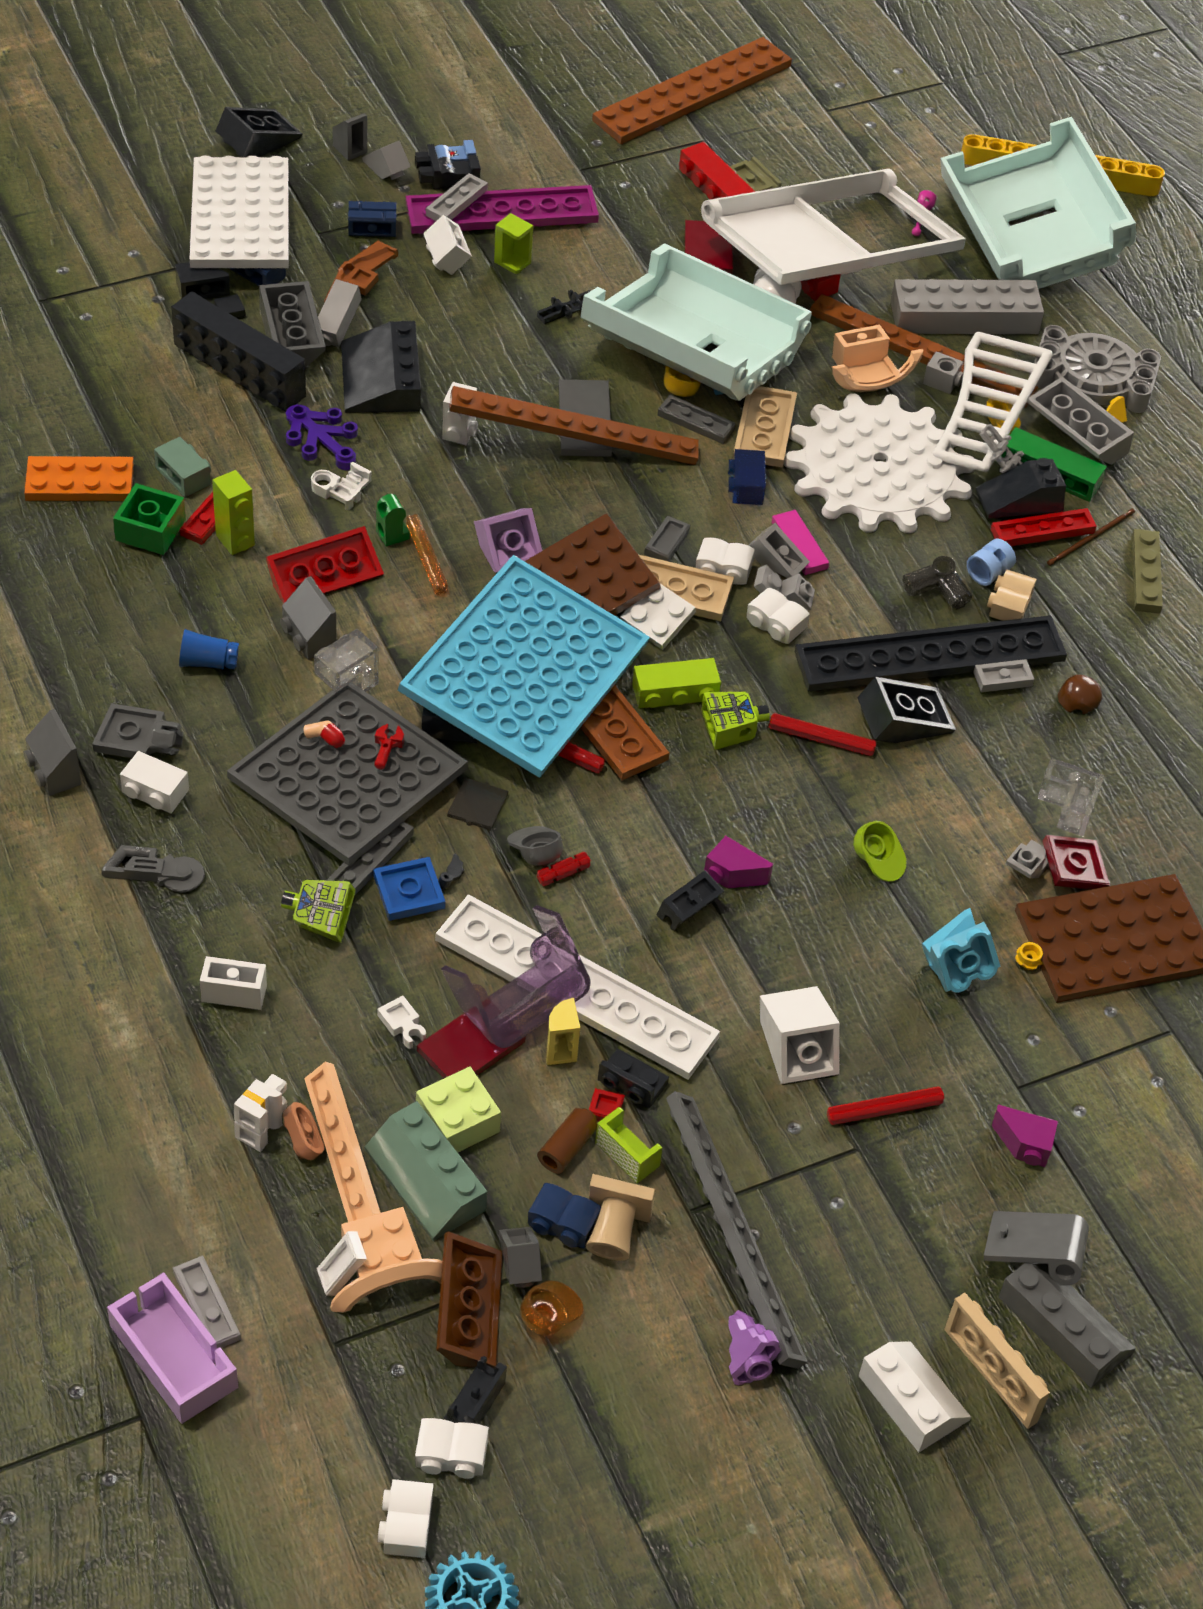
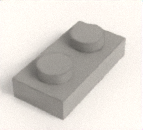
M1027 659L975 665L974 675L981 692L1033 686L1034 677Z

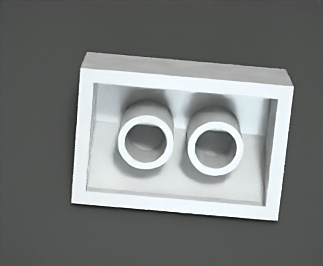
M889 1342L864 1357L859 1373L860 1379L918 1452H921L971 1419L968 1412L911 1342Z

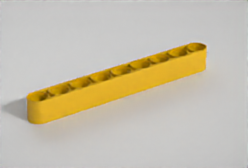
M970 134L964 137L961 151L964 153V164L973 166L1037 145ZM1095 155L1116 191L1145 196H1156L1159 194L1165 175L1161 167Z

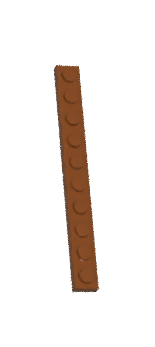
M821 294L810 308L812 316L847 331L880 325L890 338L888 349L907 357L910 356L911 351L923 349L919 362L928 365L937 351L963 361L961 372H964L965 355L831 297ZM974 359L973 366L1007 374ZM972 376V384L1017 396L1022 391L1021 388ZM1035 386L1030 396L1037 393L1038 386Z
M453 386L450 393V412L696 465L698 460L699 440L457 386Z

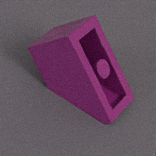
M725 835L706 856L704 871L706 870L717 883L726 888L767 885L770 882L773 863Z
M998 1105L992 1127L1014 1158L1024 1161L1029 1165L1046 1167L1052 1151L1058 1121Z

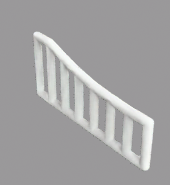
M976 332L965 349L963 380L958 402L941 439L932 453L933 456L942 459L944 462L981 472L989 471L994 462L990 460L993 453L990 447L984 442L954 435L957 427L980 433L987 425L962 418L964 411L1004 421L1001 428H994L1002 438L1009 435L1027 402V398L1030 397L1053 355L1052 351ZM980 343H985L1040 357L1037 364L977 348ZM974 359L1029 372L1031 375L1026 380L973 366ZM972 376L1021 388L1022 391L1017 396L972 384ZM970 394L1012 404L1013 407L1008 412L970 402L968 398ZM987 430V431H986L987 434H988L989 436H992V435H991V432H990L989 430ZM949 444L985 453L986 456L983 461L945 450Z

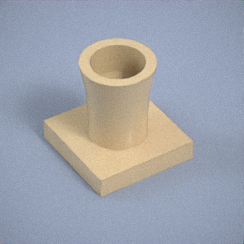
M593 1174L590 1182L589 1199L599 1204L601 1210L594 1230L586 1244L587 1250L605 1259L616 1261L629 1259L634 1219L650 1223L655 1189Z

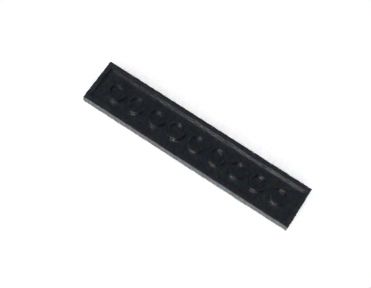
M1051 615L796 644L795 655L808 692L869 685L875 677L903 681L974 672L975 665L1027 659L1029 666L1065 662L1067 657L1066 650Z

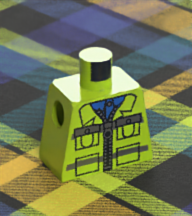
M704 692L701 712L715 750L753 739L756 736L758 722L769 721L770 719L768 706H753L749 694L746 692Z
M304 880L299 894L289 891L284 892L281 907L294 911L293 920L298 926L342 943L356 889L347 881Z

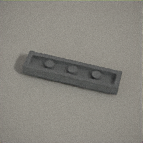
M402 822L350 866L344 862L326 881L350 882L356 889V895L374 877L373 869L383 867L414 835V827Z

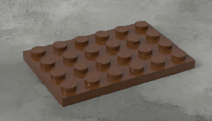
M1176 874L1023 902L1016 905L1015 912L1028 941L1036 943L1042 948L1043 955L1040 968L1056 1003L1203 974V928Z

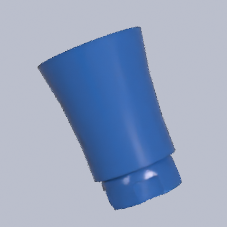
M185 629L181 643L179 667L235 669L239 643L229 642L227 639L206 636Z

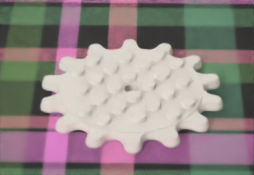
M849 394L843 402L845 409L836 411L829 409L825 405L817 404L810 413L811 418L817 423L816 426L794 425L790 430L789 438L802 445L803 449L788 452L785 455L783 464L789 469H798L806 474V477L796 483L794 490L798 495L804 497L810 495L822 496L826 500V504L822 508V515L827 519H837L844 513H851L858 517L859 528L864 532H874L881 521L890 520L895 522L902 532L914 533L918 527L916 521L918 516L929 515L940 522L948 521L951 517V511L944 501L948 498L967 500L972 496L971 486L960 480L957 476L962 473H972L975 470L944 462L932 454L945 430L938 429L932 425L936 420V414L931 407H924L917 412L911 413L902 410L898 397L892 394L887 395L880 405H868L862 401L859 395ZM956 429L954 435L963 437L962 432ZM949 444L945 450L950 453L958 454L953 450V448L956 447V445ZM958 454V455H961V456H965V457H969V458L974 459L972 456H969V455Z

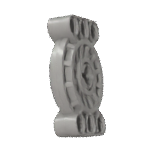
M1049 325L1044 329L1039 347L1051 350L1053 355L1036 384L1038 388L1043 389L1063 377L1098 405H1110L1112 399L1122 396L1124 397L1127 409L1134 413L1146 411L1161 361L1159 352L1153 349H1144L1136 353L1122 341L1103 334L1080 333L1068 337L1065 330L1058 325ZM1040 357L1035 358L1034 364H1037Z

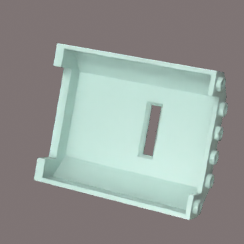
M1072 117L1050 123L1049 142L965 168L964 153L962 151L940 158L942 177L998 280H1036L1038 289L1114 265L1119 259L1118 254L1126 246L1130 247L1136 241V222ZM1050 208H1055L1056 212L1012 226L1008 223L1009 221Z
M665 243L651 252L647 274L606 301H604L606 290L596 287L584 295L581 311L582 320L589 324L588 327L591 330L738 401L748 394L750 395L757 387L765 384L769 378L777 375L781 369L792 363L799 346L810 331L812 313L799 305ZM710 343L718 346L711 352L703 350Z

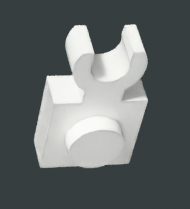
M404 996L377 1009V1016L393 1037L402 1033L403 1043L408 1049L413 1048L411 1036H418L421 1041L426 1039V1030L419 1025V1015Z

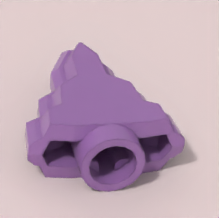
M737 1310L734 1315L729 1316V1330L732 1336L729 1348L732 1361L729 1369L734 1384L739 1386L744 1383L762 1380L769 1376L773 1368L771 1362L776 1358L781 1349L773 1331L766 1330L761 1324H755L751 1316Z

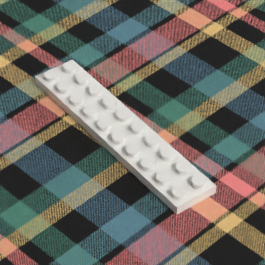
M469 894L436 932L435 940L553 1006H557L564 1000L574 998L579 1020L688 1080L719 1038V1030Z

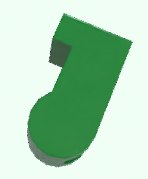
M387 494L377 502L376 532L385 546L410 539V531L403 522L407 513L395 494Z

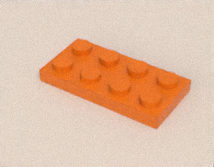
M28 456L24 492L25 501H124L132 489L133 457Z

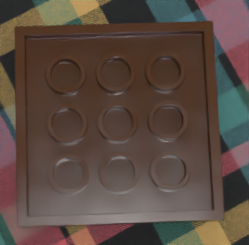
M607 513L525 561L614 616L661 588L657 578Z

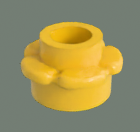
M1027 942L1017 949L1015 959L1020 966L1028 970L1037 969L1038 965H1042L1043 951L1038 944Z

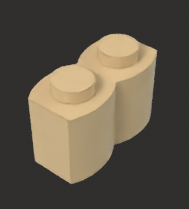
M1006 570L1004 576L999 575L994 587L997 593L991 592L987 607L991 608L989 616L1002 621L1023 619L1037 579L1010 570Z

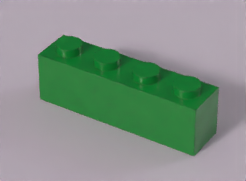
M1017 427L1011 432L1010 436L1012 439L1008 441L1007 447L1013 455L1023 451L1024 455L1020 456L1022 463L1040 458L1053 459L1066 484V492L1088 502L1092 500L1102 485L1107 466ZM1006 451L1001 455L1003 458L1006 457Z

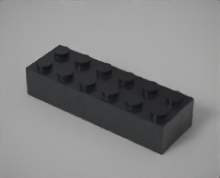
M190 292L171 306L174 345L179 349L188 352L197 360L206 363L217 372H221L235 383H239L253 394L262 397L273 406H277L285 412L289 407L296 405L306 397L305 359L194 292Z

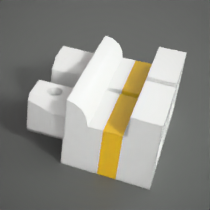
M271 1074L265 1083L256 1079L234 1103L236 1139L259 1152L264 1149L268 1144V1129H278L282 1126V1112L287 1108V1100L282 1096L287 1090L286 1081L274 1074Z

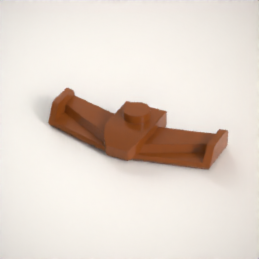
M376 241L350 260L345 261L338 269L334 282L338 279L358 285L360 293L366 295L379 281L378 273L374 271L391 259H396L398 257V250L381 241Z

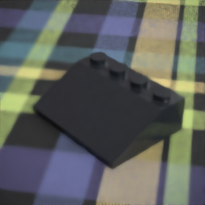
M391 321L341 341L345 413L420 412L421 386L415 321Z

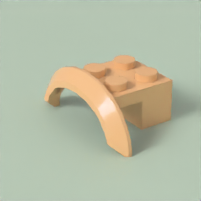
M880 325L835 333L832 358L837 366H832V374L835 381L846 390L854 392L877 391L887 388L908 376L921 360L923 349L911 351L905 364L900 369H897L888 357L890 338Z
M403 1207L341 1224L342 1238L348 1231L358 1232L367 1259L356 1271L358 1278L346 1285L333 1298L330 1306L331 1311H350L365 1296L400 1282L431 1279L441 1284L443 1261L438 1259H422Z

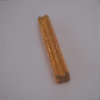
M418 514L408 515L406 517V525L434 593L437 595L445 594L448 591V583L421 518Z

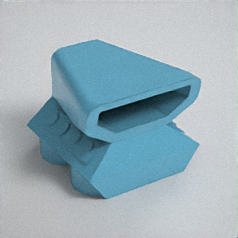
M970 908L964 910L922 943L926 960L938 976L945 992L950 990L962 992L970 986L972 980L976 978L980 980L990 979L996 974L997 969L1001 967L990 931L984 922L975 925Z

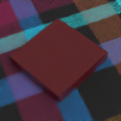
M1046 835L1042 840L1055 886L1090 890L1110 886L1097 840Z

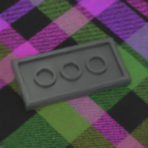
M559 379V409L610 420L609 384L607 380ZM560 436L561 456L612 457V447Z

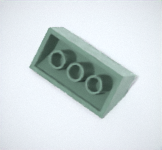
M418 1101L392 1114L365 1145L366 1153L433 1241L486 1211L487 1190Z

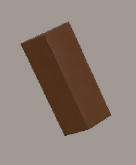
M446 1232L444 1234L436 1350L455 1366L476 1367L480 1358L485 1356L488 1360L486 1363L491 1368L496 1367L502 1250L451 1232Z

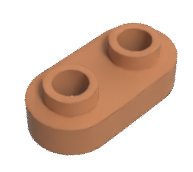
M299 1102L292 1103L283 1111V1122L291 1137L293 1149L300 1158L314 1160L324 1151V1144L316 1122L306 1106Z

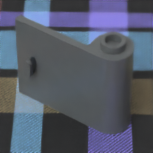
M994 1211L985 1247L984 1261L1048 1264L1049 1275L1056 1283L1073 1285L1081 1278L1089 1225L1083 1217L1075 1214Z

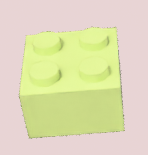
M471 1067L416 1091V1101L423 1107L457 1153L500 1132L501 1111Z

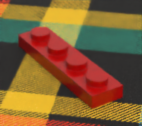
M1088 508L993 522L990 530L995 539H1002L1010 546L1093 534L1096 531L1097 525Z

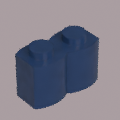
M544 1183L528 1211V1224L540 1235L557 1236L568 1247L585 1248L594 1230L601 1206L588 1198L573 1195L562 1187Z

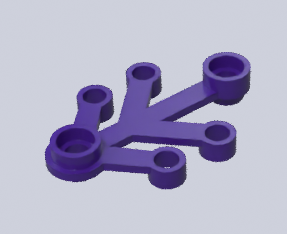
M297 404L287 409L286 419L291 425V429L286 433V443L288 445L298 446L301 444L302 437L300 431L302 427H305L308 430L306 444L302 446L303 459L312 461L317 458L316 446L317 440H319L335 454V463L339 469L350 470V464L352 462L356 463L355 452L350 447H342L330 435L353 439L358 435L356 423L346 422L343 426H332L342 421V411L338 408H330L327 412L310 411L304 405ZM314 421L328 422L332 425L316 424Z

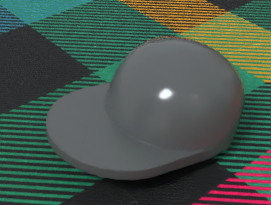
M533 826L513 832L507 838L508 844L519 849L524 860L533 866L551 864L562 855L563 843L561 834L547 827Z

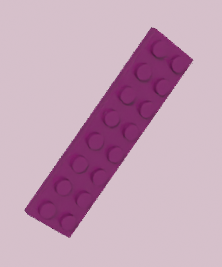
M583 185L486 191L452 219L453 222L460 226L461 231L495 229L496 224L510 213L537 227L598 223L599 214L592 186ZM443 194L406 196V208L411 234H423L436 222L426 216V208Z

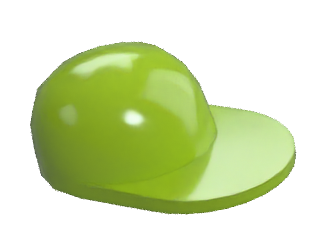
M873 821L861 826L853 839V847L856 854L868 863L873 874L880 880L892 882L899 879L905 872L907 862L902 846L892 828L881 821Z

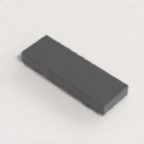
M669 395L658 408L657 416L722 444L725 443L735 430L736 423L672 395Z

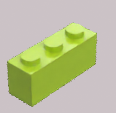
M236 470L212 479L216 537L231 555L255 546L252 488Z
M708 658L634 666L632 685L638 708H655L658 706L702 702L704 692H720L721 680L715 659Z

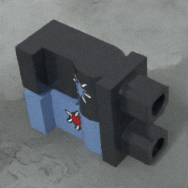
M464 140L463 146L453 147L427 144V152H415L414 162L416 169H418L419 182L432 183L433 190L440 189V186L451 188L469 173L480 178L481 167L473 140Z

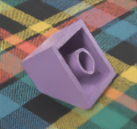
M532 508L519 509L474 522L480 548L494 572H499L513 555L526 561L542 551Z

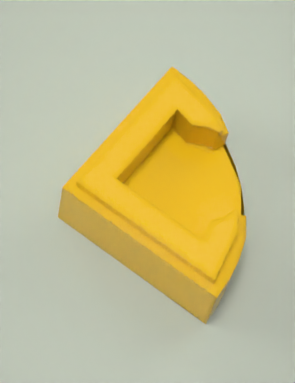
M1118 396L1112 399L1106 411L1121 423L1127 421L1124 397Z

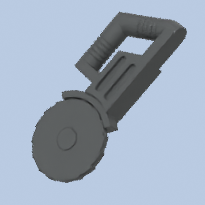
M121 845L103 866L101 872L102 876L107 878L158 882L160 886H163L164 883L168 889L180 893L197 889L203 883L205 877L204 867L194 858L186 856L173 858L169 854L165 858L159 859L157 858V848ZM126 857H132L125 865V868L118 867Z

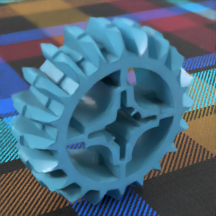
M464 1550L460 1561L451 1555L448 1558L449 1566L439 1563L437 1566L438 1574L430 1575L429 1584L431 1586L425 1588V1597L428 1598L425 1601V1609H486V1604L491 1602L492 1597L497 1594L500 1597V1603L496 1609H518L519 1601L515 1597L518 1596L519 1590L516 1585H512L514 1583L513 1573L504 1574L506 1571L504 1562L494 1566L495 1557L493 1555H490L485 1561L481 1560L482 1554L479 1550L475 1553V1558H469ZM471 1577L480 1578V1579H483V1580H482V1581H477V1580L472 1579ZM454 1582H457L458 1592L451 1597V1601L444 1603L443 1596L446 1590Z

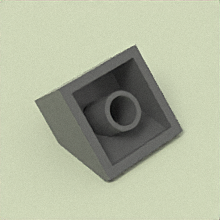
M307 577L282 605L283 618H280V623L283 631L286 634L289 633L293 638L297 651H302L307 660L337 649L335 609L312 577Z
M49 710L25 738L27 750L23 751L28 767L33 766L35 769L34 776L38 786H44L48 795L51 796L81 785L77 748L56 710Z

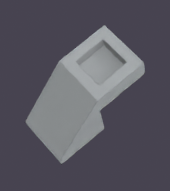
M767 565L758 568L754 587L760 593L767 588H772L783 594L788 601L796 602L806 610L811 608L815 589L799 573L782 581L779 575L774 573Z
M1032 839L1027 845L1021 843L1006 861V865L1029 878H1040L1049 867L1044 846Z

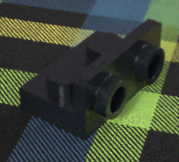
M618 1048L608 1061L602 1060L598 1071V1081L606 1088L616 1090L627 1096L633 1103L641 1104L649 1109L669 1081V1076Z

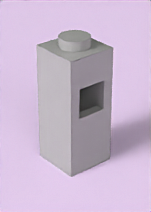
M338 279L335 280L318 316L326 346L340 347L341 341L361 302L358 285Z

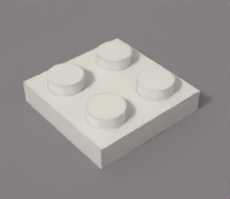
M660 584L661 588L627 608L620 616V619L649 636V641L663 650L696 613V609L693 605Z

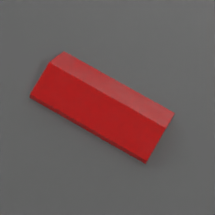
M365 526L266 557L273 587L283 604L305 578L310 576L322 593L327 594L384 575Z

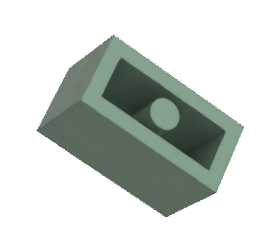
M181 437L154 449L156 469L184 497L211 485L210 473L212 469L206 459H202L196 453L194 447L191 444H187Z

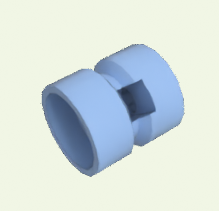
M996 538L968 558L966 565L968 573L975 582L987 586L994 582L999 575L1004 574L1006 570L1011 569L1015 565V552L1006 541Z

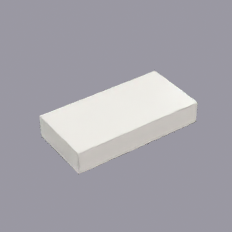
M348 1231L317 1267L326 1296H336L366 1261L367 1258L358 1232Z

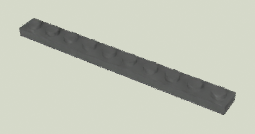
M674 1091L666 1098L671 1108L670 1115L682 1134L681 1141L688 1148L692 1158V1166L700 1176L703 1183V1192L711 1202L714 1209V1218L722 1228L726 1238L725 1244L734 1256L737 1263L736 1270L745 1282L749 1292L748 1298L757 1310L760 1324L766 1330L773 1331L779 1341L781 1351L775 1360L780 1365L799 1369L808 1361L693 1097Z

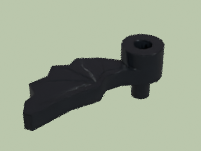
M457 854L453 855L446 872L441 873L438 882L442 891L449 888L451 882L460 879L464 873L462 867L464 862L459 860Z

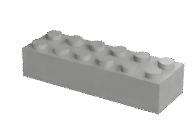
M895 279L890 301L895 325L914 334H975L976 332L986 334H1039L1044 314L1036 280Z

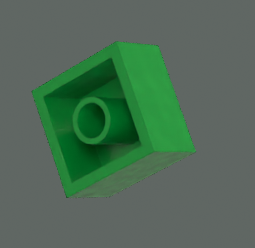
M135 483L113 517L115 541L164 555L179 529L186 521L184 497Z

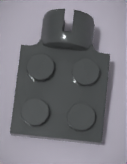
M111 703L92 743L93 750L98 753L133 758L138 751L149 756L156 752L173 756L179 753L180 749L176 748H181L183 732L180 730L182 725L177 722L165 721L166 718L163 711Z

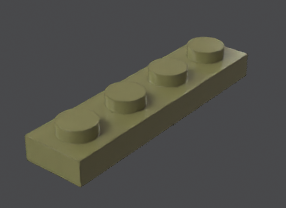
M1134 529L1132 534L1134 610L1161 613L1163 601L1160 532Z

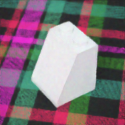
M818 987L761 995L760 1022L781 1084L839 1074V1021Z

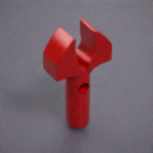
M385 724L377 729L375 743L381 744L374 763L375 768L379 770L384 769L392 748L403 747L404 733L400 726H397L396 734L389 739L387 738L389 724Z

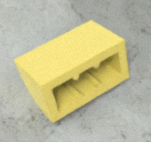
M574 998L560 1002L553 1008L549 1016L546 1048L547 1065L577 1062L580 1024Z

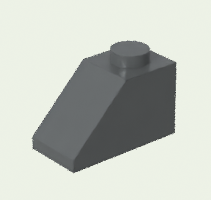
M365 113L332 127L333 147L348 161L367 153V115Z
M531 1227L499 1230L505 1274L509 1284H515L516 1287H530L534 1285V1282L542 1281L539 1242Z

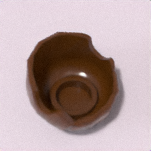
M1080 674L1068 678L1057 694L1059 703L1066 711L1072 712L1078 709L1083 714L1097 709L1103 698L1098 682L1089 676Z

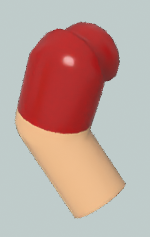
M330 721L304 726V734L308 739L320 736L334 748H340L345 743L342 731Z

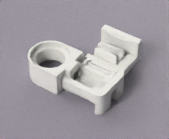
M352 462L346 479L343 477L340 482V477L327 470H318L311 476V489L315 494L325 499L332 497L344 503L345 510H350L353 507V502L357 503L361 499V490L371 482V471ZM320 480H326L330 483L327 485H319L316 482Z

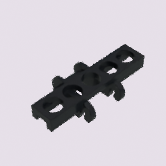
M572 289L569 290L568 297L570 301L565 303L556 299L555 296L552 297V305L537 311V317L543 324L564 316L571 319L574 313H581L584 295L589 293L590 290L581 294L573 293Z

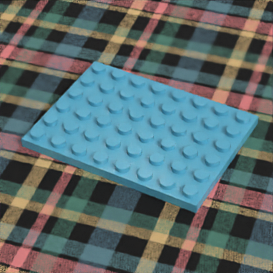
M513 555L400 682L398 691L540 778L644 649L650 637Z

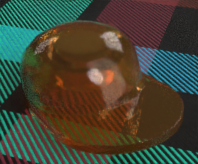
M553 1280L546 1281L529 1290L520 1306V1315L526 1326L536 1334L551 1336L557 1333L563 1326L579 1319L583 1313V1304L579 1296L567 1285Z

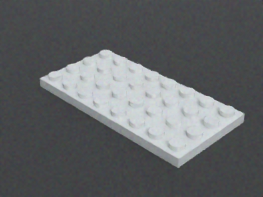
M257 156L194 157L190 268H289L288 158L272 156L270 158H260Z

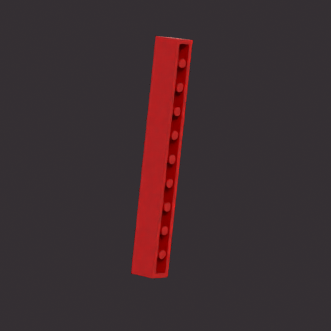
M701 142L681 150L680 171L708 199L755 192L706 143ZM841 274L800 281L801 287L806 294L816 301L821 294L830 296L838 292Z

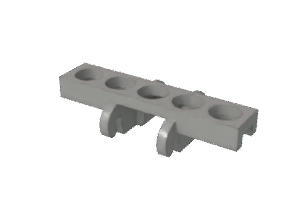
M992 424L986 425L979 435L993 451L990 460L997 461L1001 467L999 471L1004 473L1023 464L1020 457L1024 455L1023 451L1013 455L1007 447L1008 441L1012 437L1007 435L1002 438ZM987 430L991 432V437L987 434ZM1004 451H1006V457H1005V458H1003V457L1001 456Z

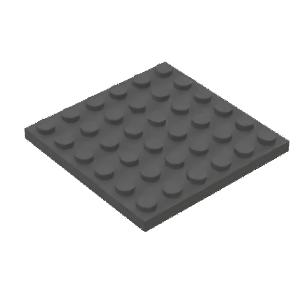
M346 679L228 769L227 777L350 866L468 770V761ZM330 721L342 731L345 743L340 748H334L320 736L308 739L304 734V726ZM385 724H389L387 736L389 739L396 734L397 726H400L404 733L403 747L392 748L384 769L379 770L375 768L374 763L381 744L375 743L377 729Z

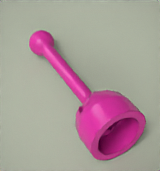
M929 190L921 191L917 198V202L928 210L935 206L937 200L936 195ZM918 221L916 227L912 229L914 236L921 234V223Z

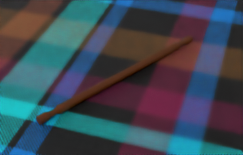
M1133 508L1130 509L1127 513L1122 514L1096 530L1095 533L1088 535L1064 550L1055 558L1048 560L1047 564L1049 566L1052 565L1056 560H1060L1124 520L1128 515H1132L1135 513V510Z

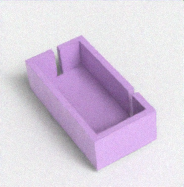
M162 1273L139 1287L140 1303L143 1310L138 1312L137 1297L134 1292L109 1305L107 1310L110 1327L182 1424L238 1388L237 1369L220 1347L217 1349V1343L166 1274Z

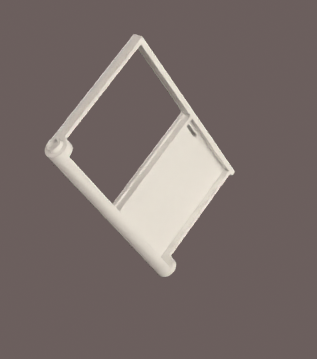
M891 169L704 201L701 206L703 220L780 285L834 274H848L862 271L865 268L962 250L966 238L897 187V177ZM879 192L941 240L870 254L811 207L810 204Z

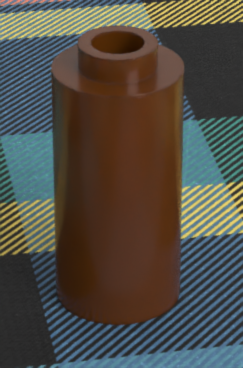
M585 1108L573 1109L537 1153L540 1163L553 1173H562L596 1132V1116Z

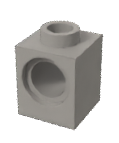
M936 351L926 367L923 384L950 394L955 386H960L963 380V372H961L963 361Z

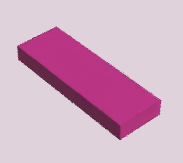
M796 510L772 516V524L776 523L810 561L802 569L804 575L828 569L829 561Z

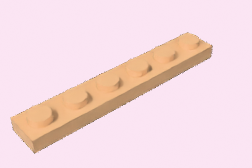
M324 1062L304 1079L348 1222L381 1212L334 1064Z

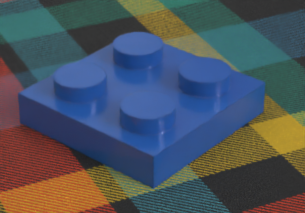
M430 857L373 869V876L389 921L445 909V899Z

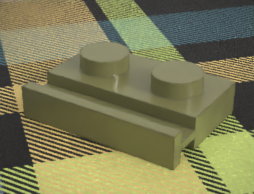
M752 157V160L749 162L745 160L729 166L755 192L781 187V181L755 157Z

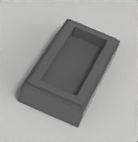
M667 516L646 545L644 555L669 562L690 532L691 525Z

